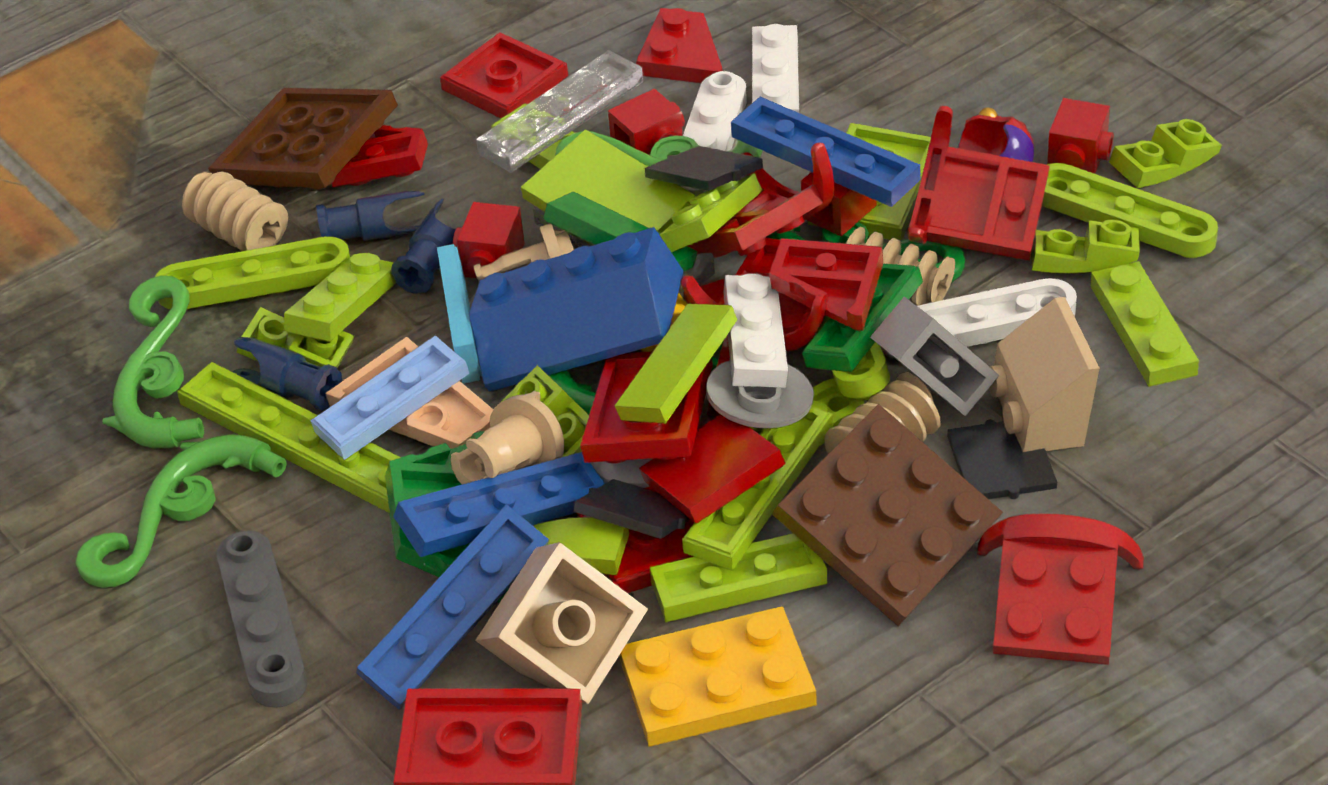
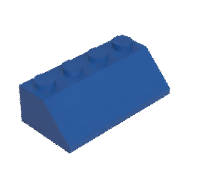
M655 227L636 233H624L610 241L590 247H578L570 253L548 260H536L525 267L505 273H493L480 280L469 317L483 382L488 391L518 384L537 365L547 375L659 344L670 329L684 271Z

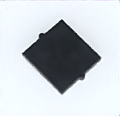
M697 146L678 155H670L667 159L644 169L646 178L710 191L731 181L741 180V177L763 168V160L758 157Z
M988 419L985 421V424L948 429L947 437L960 475L987 499L1007 496L1010 499H1017L1020 494L1057 489L1058 482L1045 448L1023 452L1016 434H1009L1007 432L1004 421L995 422L992 419Z
M612 479L598 488H589L588 494L575 501L573 512L662 539L677 528L685 529L686 522L691 520L658 492L616 479Z

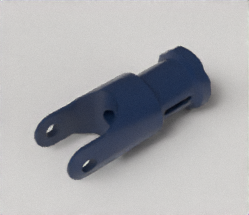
M403 191L359 198L352 205L326 208L324 204L316 205L321 237H336L341 240L361 237L363 241L414 234L420 225L402 228L390 226L383 218V210L393 201L425 195V193L421 191Z
M443 198L429 211L409 240V250L406 255L398 257L391 267V274L395 278L396 283L404 290L413 294L426 293L433 285V274L437 268H440L437 247L453 244L456 229L443 224L435 217L444 202Z
M239 337L234 340L236 347L249 351L259 362L260 372L240 368L234 370L233 373L285 398L295 395L309 400L313 407L323 411L330 408L325 393L342 382V374L338 371L337 367L329 364L322 367L306 362L301 354L255 338Z

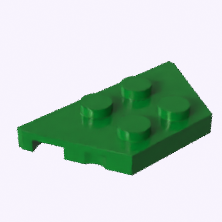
M484 431L472 434L471 439H478ZM446 443L428 448L421 455L410 454L389 461L385 474L396 559L437 577H440L470 543L419 557L393 516L400 501L462 485L452 470L451 454L467 449L466 444L450 449ZM506 591V592L504 593V595L497 601L498 603L501 602V600L503 599V597L505 596V594L507 593V591Z

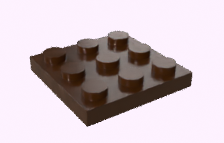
M283 88L208 169L212 174L221 171L229 173L234 179L243 181L247 186L326 188L335 180L336 175L348 161L359 153L360 148L370 136L383 126L385 119L398 106L392 90Z
M878 404L777 505L772 515L899 627L976 544L983 533L997 521L1003 512Z

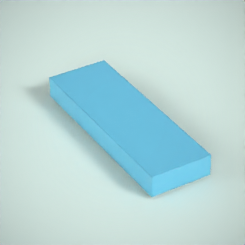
M454 244L437 247L454 352L466 361L469 374L462 378V383L479 381L482 373L469 317L470 304L458 249Z

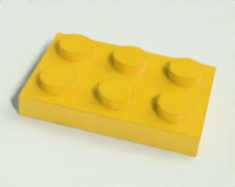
M783 606L628 643L619 655L648 747L817 705L815 686Z

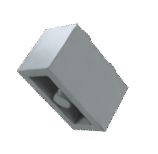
M906 297L902 298L870 337L964 416L968 414L999 377L993 369L948 330Z

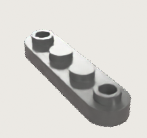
M237 532L221 542L217 549V560L253 698L261 705L267 707L287 706L303 695L307 687V676L269 539L259 532Z

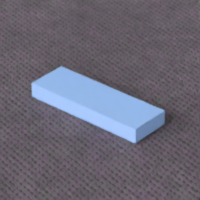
M434 336L310 420L314 432L345 460L467 376L469 371L466 361L437 336Z

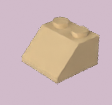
M1058 297L1046 304L997 343L994 366H989L999 375L989 387L992 397H998L1003 408L1005 428L1009 434H1016L1023 452L1045 448L1046 451L1082 447L1085 444L1100 368L1066 298Z
M558 542L535 548L475 641L520 674L552 689H581L582 703L589 704L648 608L562 543Z

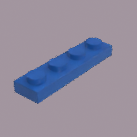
M761 96L731 121V134L733 138L812 173L811 148L815 143H823L832 165L835 183L890 207L895 205L920 181V164Z
M580 452L499 474L494 478L488 477L400 501L397 504L393 517L419 557L471 543L506 504L531 525L576 513L573 512L575 501L588 494L589 488H598L605 483L591 463H584L583 454Z
M506 504L360 663L356 674L400 710L405 704L407 689H419L510 588L535 548L548 545L549 539Z

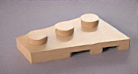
M408 337L392 346L326 392L330 407L418 348V346ZM458 381L389 430L433 447L446 443L452 449L466 444V440L471 439L472 434L480 431L485 432L489 429L490 415L494 409Z

